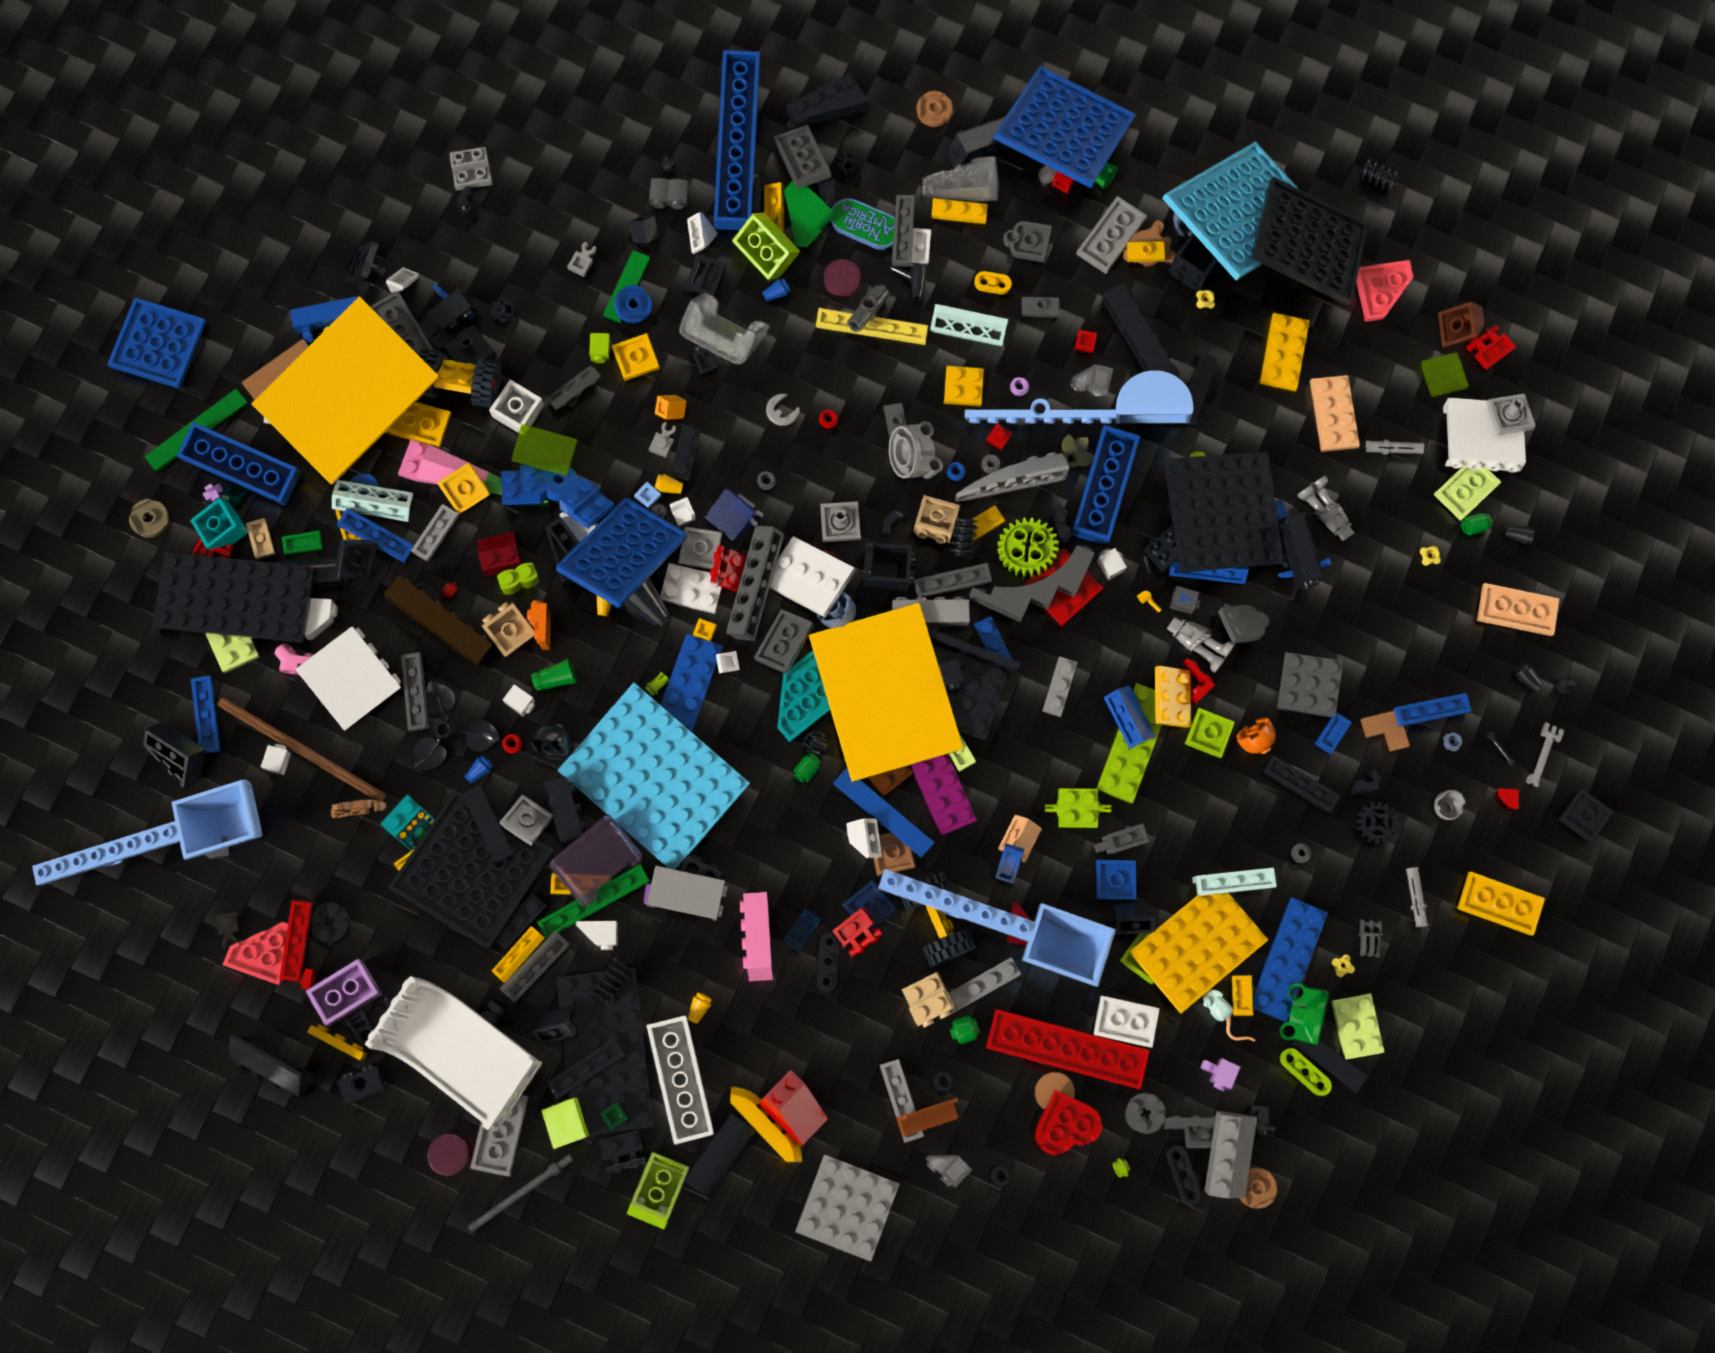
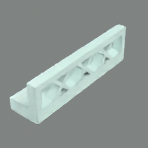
M935 304L930 331L1002 346L1008 319ZM936 318L944 320L947 326L943 328L935 327ZM961 323L965 329L958 332L955 331L953 325ZM980 327L984 333L977 336L972 333L971 329ZM992 331L1001 332L1000 340L992 339L989 333Z
M337 480L332 494V509L345 511L348 508L355 513L408 522L413 493ZM339 488H348L349 491H339ZM365 491V492H368L369 494L362 495V494H360L359 492ZM381 494H382V495H386L387 497H386V498H379L378 495H381ZM405 498L407 502L398 501L397 499Z
M1274 868L1201 875L1192 878L1193 883H1196L1198 896L1276 887Z

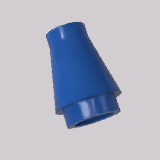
M783 278L776 280L762 294L768 302L786 296L790 289Z
M482 755L476 759L465 775V778L471 784H474L492 771L493 764Z

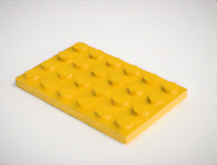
M1229 893L1197 895L1158 927L1155 932H1152L1129 951V953L1181 1014L1267 942L1268 939Z

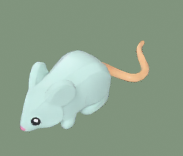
M1210 989L1202 996L1203 1005L1210 1009L1211 1015L1218 1021H1227L1226 1031L1231 1039L1255 1041L1252 1037H1235L1231 1034L1230 1027L1233 1008L1222 997L1223 993Z

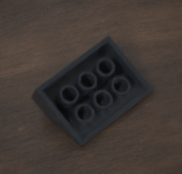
M236 1034L230 1036V1058L235 1060L233 1064L242 1069L245 1066L252 1070V1075L260 1079L262 1076L269 1079L268 1084L279 1088V1086L285 1088V1093L293 1098L304 1096L316 1075L249 1037Z

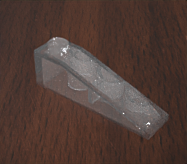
M995 156L976 158L966 165L962 166L960 164L950 171H941L923 178L921 195L970 201L997 200L999 182Z

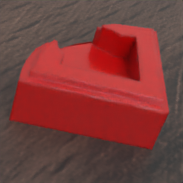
M1497 789L1499 798L1509 808L1519 809L1518 789Z

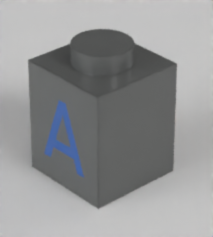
M1177 586L1172 596L1170 609L1192 614L1195 609L1198 610L1200 604L1199 592Z

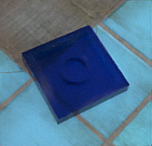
M726 488L704 518L729 539L735 541L757 511L732 490Z

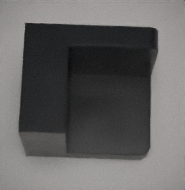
M639 216L629 221L634 243H649L659 237L654 216Z

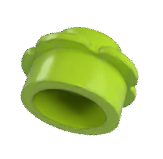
M1118 1158L1113 1163V1168L1120 1178L1128 1176L1127 1172L1130 1171V1167L1125 1159L1121 1160Z

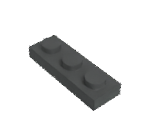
M589 366L547 397L546 400L554 409L562 408L567 404V401L580 395L586 387L595 384L601 376L597 370Z

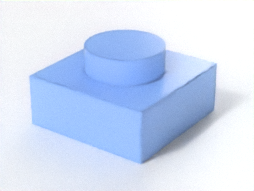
M646 482L634 497L647 509H650L661 497V493Z

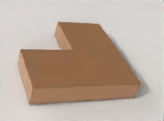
M1394 711L1361 719L1365 737L1369 738L1384 734L1390 752L1410 746L1404 726L1398 727Z

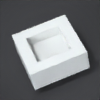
M736 651L716 654L719 673L740 670Z

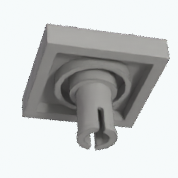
M1525 394L1488 400L1487 406L1497 435L1534 430L1536 427Z
M858 501L820 504L823 542L861 540Z

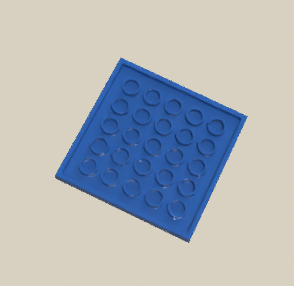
M1039 66L996 130L993 139L1091 188L1133 122L1136 114Z

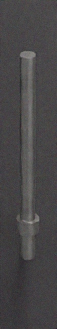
M570 1154L557 1163L554 1162L549 1165L546 1171L469 1224L470 1231L474 1232L548 1178L558 1175L561 1169L573 1161Z

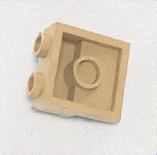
M924 495L913 533H916L920 538H934L936 542L941 544L945 542L950 543L960 505Z
M507 602L498 608L499 612L497 614L486 616L482 620L484 623L481 625L505 657L534 636V630L513 603L508 604Z
M938 972L902 989L917 1026L923 1025V1027H927L934 1023V1018L938 1016L941 1019L952 1014L950 1010L955 1008Z

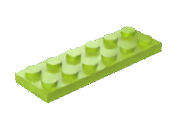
M1138 683L1135 684L1133 693L1155 734V738L1144 741L1138 746L1129 749L1120 729H1118L1096 788L1098 791L1129 803H1133L1162 726L1161 724H1156L1155 690Z

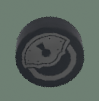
M656 503L650 507L649 511L664 520L668 518V510L665 505Z

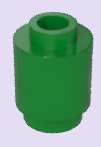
M1487 513L1464 517L1461 523L1462 530L1467 535L1487 531L1492 526L1491 518Z
M811 753L807 756L805 755L794 768V776L801 782H809L819 770L821 761Z

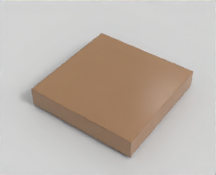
M892 833L879 835L882 857L873 858L877 876L883 875L885 869L898 872L915 868L912 850Z

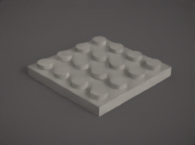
M824 1155L795 1232L871 1261L899 1183Z

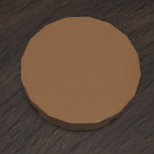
M930 91L918 100L917 115L921 122L927 126H942L951 118L953 111L952 101L950 98L948 99L946 94L939 91Z
M1051 1072L1038 1080L1035 1086V1098L1043 1109H1045L1054 1089L1074 1098L1075 1089L1067 1076Z
M1261 1168L1249 1169L1245 1198H1240V1200L1251 1208L1260 1209L1270 1205L1277 1193L1276 1180L1272 1174Z

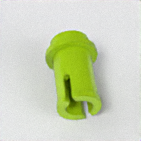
M660 672L654 680L646 683L645 690L651 696L657 695L658 691L669 682L668 677Z

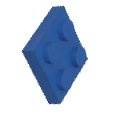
M1096 860V900H1136V861Z

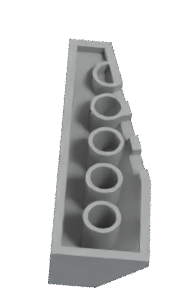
M1049 453L1046 457L1038 458V456L1030 457L1027 461L1007 466L970 484L956 494L955 501L957 503L1063 481L1067 477L1069 465L1062 453Z

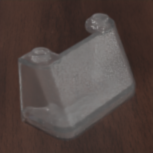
M706 292L690 300L680 324L679 330L681 335L734 364H742L749 358L770 327L762 321H754L746 330L717 315L718 301Z

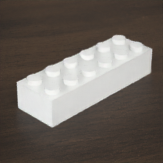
M687 1016L647 1025L674 1144L714 1135Z

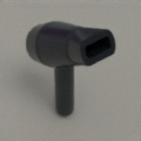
M920 263L912 265L911 272L901 267L891 265L890 271L911 280L913 299L915 301H922L927 280V266Z

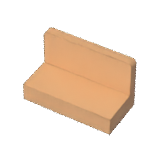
M1014 815L998 849L1003 852L1006 843L1024 848L1021 861L1026 862L1041 828L1028 818Z

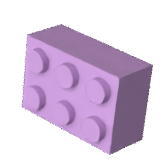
M359 959L306 991L325 1026L330 1027L382 995L364 962Z

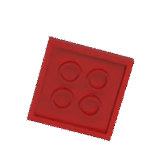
M1064 547L1056 554L1057 560H1052L1053 566L1047 565V572L1041 569V575H1038L1036 572L1023 586L1036 583L1052 575L1067 562L1071 554ZM1087 571L1075 598L1057 590L1048 610H1045L1062 627L1101 592L1103 587Z

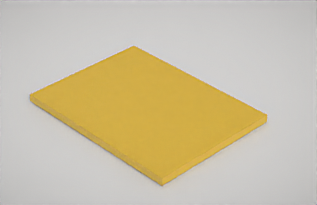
M359 296L251 404L333 485L440 376Z
M920 603L854 621L843 627H834L809 635L852 782L963 750Z

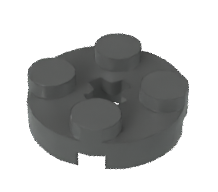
M1147 1093L1138 1094L1128 1102L1125 1118L1133 1130L1149 1134L1160 1129L1165 1122V1107L1162 1101L1155 1095ZM1144 1107L1146 1110H1150L1151 1114H1149L1148 1119L1140 1116Z

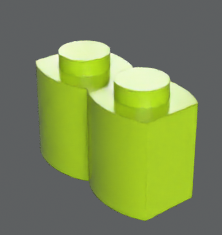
M524 563L515 570H505L497 575L500 587L506 595L514 594L522 588L533 587L540 582L533 563Z

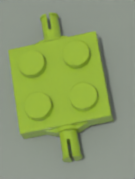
M1059 788L1057 803L1045 804V812L1057 813L1058 828H1098L1100 812L1111 813V809H1104L1111 808V804L1100 805L1098 789Z

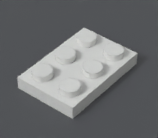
M669 563L660 597L663 602L715 614L722 587H719L721 579L718 578L717 584L710 583L711 576L709 572Z
M1100 996L1093 1035L1152 1048L1159 1008Z

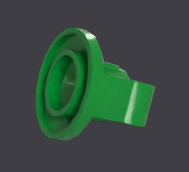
M1296 982L1288 990L1293 1004L1289 1021L1281 1026L1280 1034L1286 1040L1297 1039L1318 1046L1325 1020L1329 991L1306 987L1303 983ZM1295 986L1303 989L1301 997L1294 996L1293 988ZM1285 1026H1293L1295 1034L1288 1036L1284 1031Z

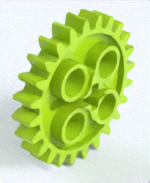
M1031 517L1030 522H1027L1026 518H1023V523L1016 520L1015 526L1009 523L1010 530L1004 528L1005 535L1000 534V540L1002 541H998V547L1000 548L997 550L998 554H1001L999 556L1000 561H1004L1003 566H1009V572L1015 569L1016 575L1022 572L1023 577L1027 573H1030V576L1033 577L1034 572L1041 575V569L1047 572V565L1053 566L1052 560H1057L1056 553H1059V548H1057L1059 541L1056 540L1057 534H1052L1053 528L1047 529L1048 523L1041 525V519L1034 523L1033 517ZM1031 532V546L1029 547L1028 562H1024L1026 558V548L1028 546V534ZM1022 535L1024 539L1017 540L1016 537ZM1038 537L1043 538L1041 542L1035 541ZM1015 553L1022 554L1020 557L1013 556ZM1034 555L1041 556L1039 559L1032 558V556Z

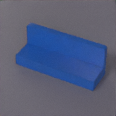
M1130 686L1117 689L1104 697L1129 749L1138 746L1144 741L1155 738V734Z

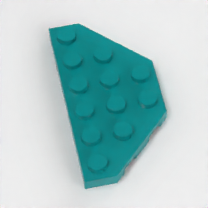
M813 651L792 666L788 674H783L778 729L789 743L830 711Z

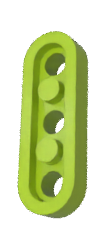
M1293 1048L1282 1051L1280 1055L1281 1064L1315 1095L1324 1096L1331 1091V1081L1300 1052ZM1288 1055L1293 1057L1292 1062L1287 1061ZM1304 1068L1308 1071L1306 1076L1302 1074V1069ZM1318 1082H1321L1323 1084V1088L1321 1090L1317 1088Z

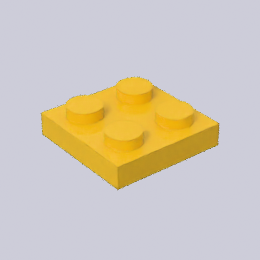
M647 333L612 345L624 381L660 369Z
M947 366L944 404L981 406L984 369Z
M470 462L437 482L458 514L491 494Z

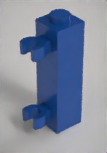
M357 296L290 310L293 328L297 334H303L306 343L314 342L311 331L329 327L357 299Z

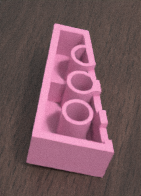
M767 892L743 894L744 900L740 901V912H744L745 919H741V930L745 931L746 938H742V948L747 952V957H743L744 969H748L749 981L773 980Z

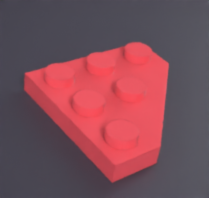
M1410 260L1359 267L1357 286L1365 322L1381 320L1387 315L1413 278Z
M284 922L279 923L268 930L231 945L223 965L280 985L282 980H279L288 924Z

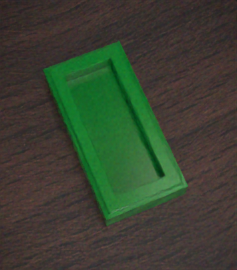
M320 530L282 537L285 556L324 550Z

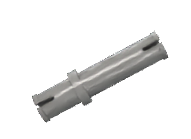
M1389 440L1367 441L1366 452H1381L1386 455L1388 453L1423 454L1424 443L1389 442Z
M1408 868L1406 871L1415 926L1425 927L1428 926L1425 910L1427 904H1424L1419 868Z

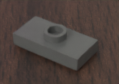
M1022 297V317H1059V298Z
M902 403L883 407L889 438L896 427L906 425Z

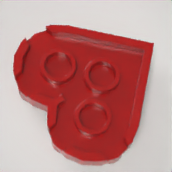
M1054 1089L1037 1124L1035 1140L1046 1153L1052 1155L1061 1154L1066 1150H1070L1073 1144L1083 1145L1095 1141L1101 1134V1117L1091 1106Z

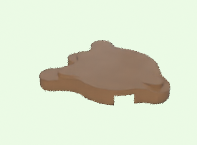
M1155 221L1150 229L1142 230L1131 238L1130 242L1164 241V261L1172 263L1176 256V253L1170 249L1171 239L1160 236L1164 227L1161 221ZM1126 249V250L1124 251V253H1123V257H1124V259H1125L1126 261H1127V249ZM1149 261L1138 263L1144 264V266H1153L1159 262L1164 261Z
M377 800L341 802L332 805L331 816L332 818L369 814V808L374 807L376 812L385 810L387 806L383 801Z

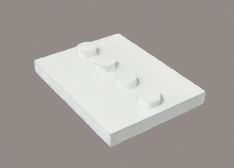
M793 536L776 562L769 588L826 617L856 570L854 567Z

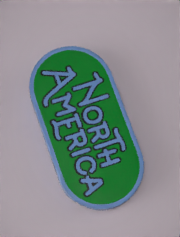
M854 199L840 200L832 207L835 216L831 219V223L838 233L880 250L893 246L895 218L892 215Z

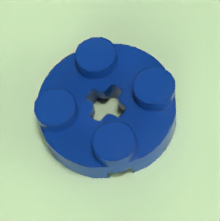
M628 285L617 293L614 299V308L619 319L628 323H639L649 315L652 309V301L649 294L647 295L642 287ZM631 300H634V303L637 304L634 309L629 306Z

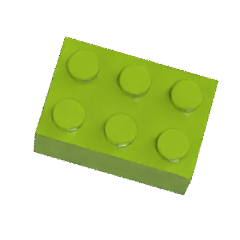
M764 212L753 213L732 240L768 280L780 278L800 252Z

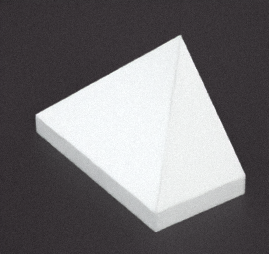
M701 212L687 219L693 254L706 248L718 234Z
M403 267L389 277L386 284L391 293L401 291L417 280L420 274Z

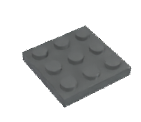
M1285 652L1277 709L1335 718L1343 661Z

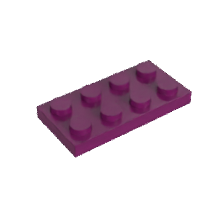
M948 754L910 765L940 836L977 821Z

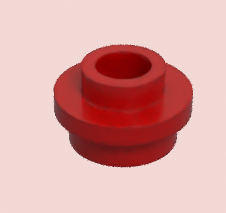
M825 410L820 414L819 422L824 428H833L838 422V416L832 410ZM830 417L832 421L826 422L825 419Z
M454 582L452 584L447 583L441 590L443 593L441 597L449 600L458 590L455 586L456 584Z
M509 734L503 740V748L508 753H517L522 747V740L518 735ZM515 741L516 745L515 747H510L509 743Z

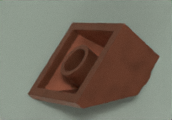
M1473 302L1438 312L1443 348L1477 338L1484 326L1482 306Z

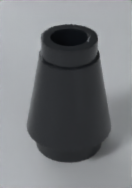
M1507 526L1505 537L1525 545L1527 543L1532 544L1535 529H1531V526Z
M1525 663L1515 672L1516 679L1535 692L1544 685L1531 665L1528 666Z

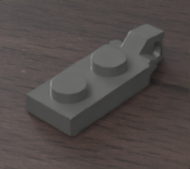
M1144 824L1107 834L1105 837H1102L1103 842L1095 844L1094 849L1096 853L1106 851L1108 855L1147 844L1150 841Z

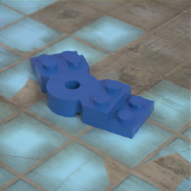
M540 465L520 466V471H501L502 505L541 504L547 497L554 501H560V510L587 529L614 508V503L600 493L598 486L586 478H578L576 472L565 465H552L546 469Z

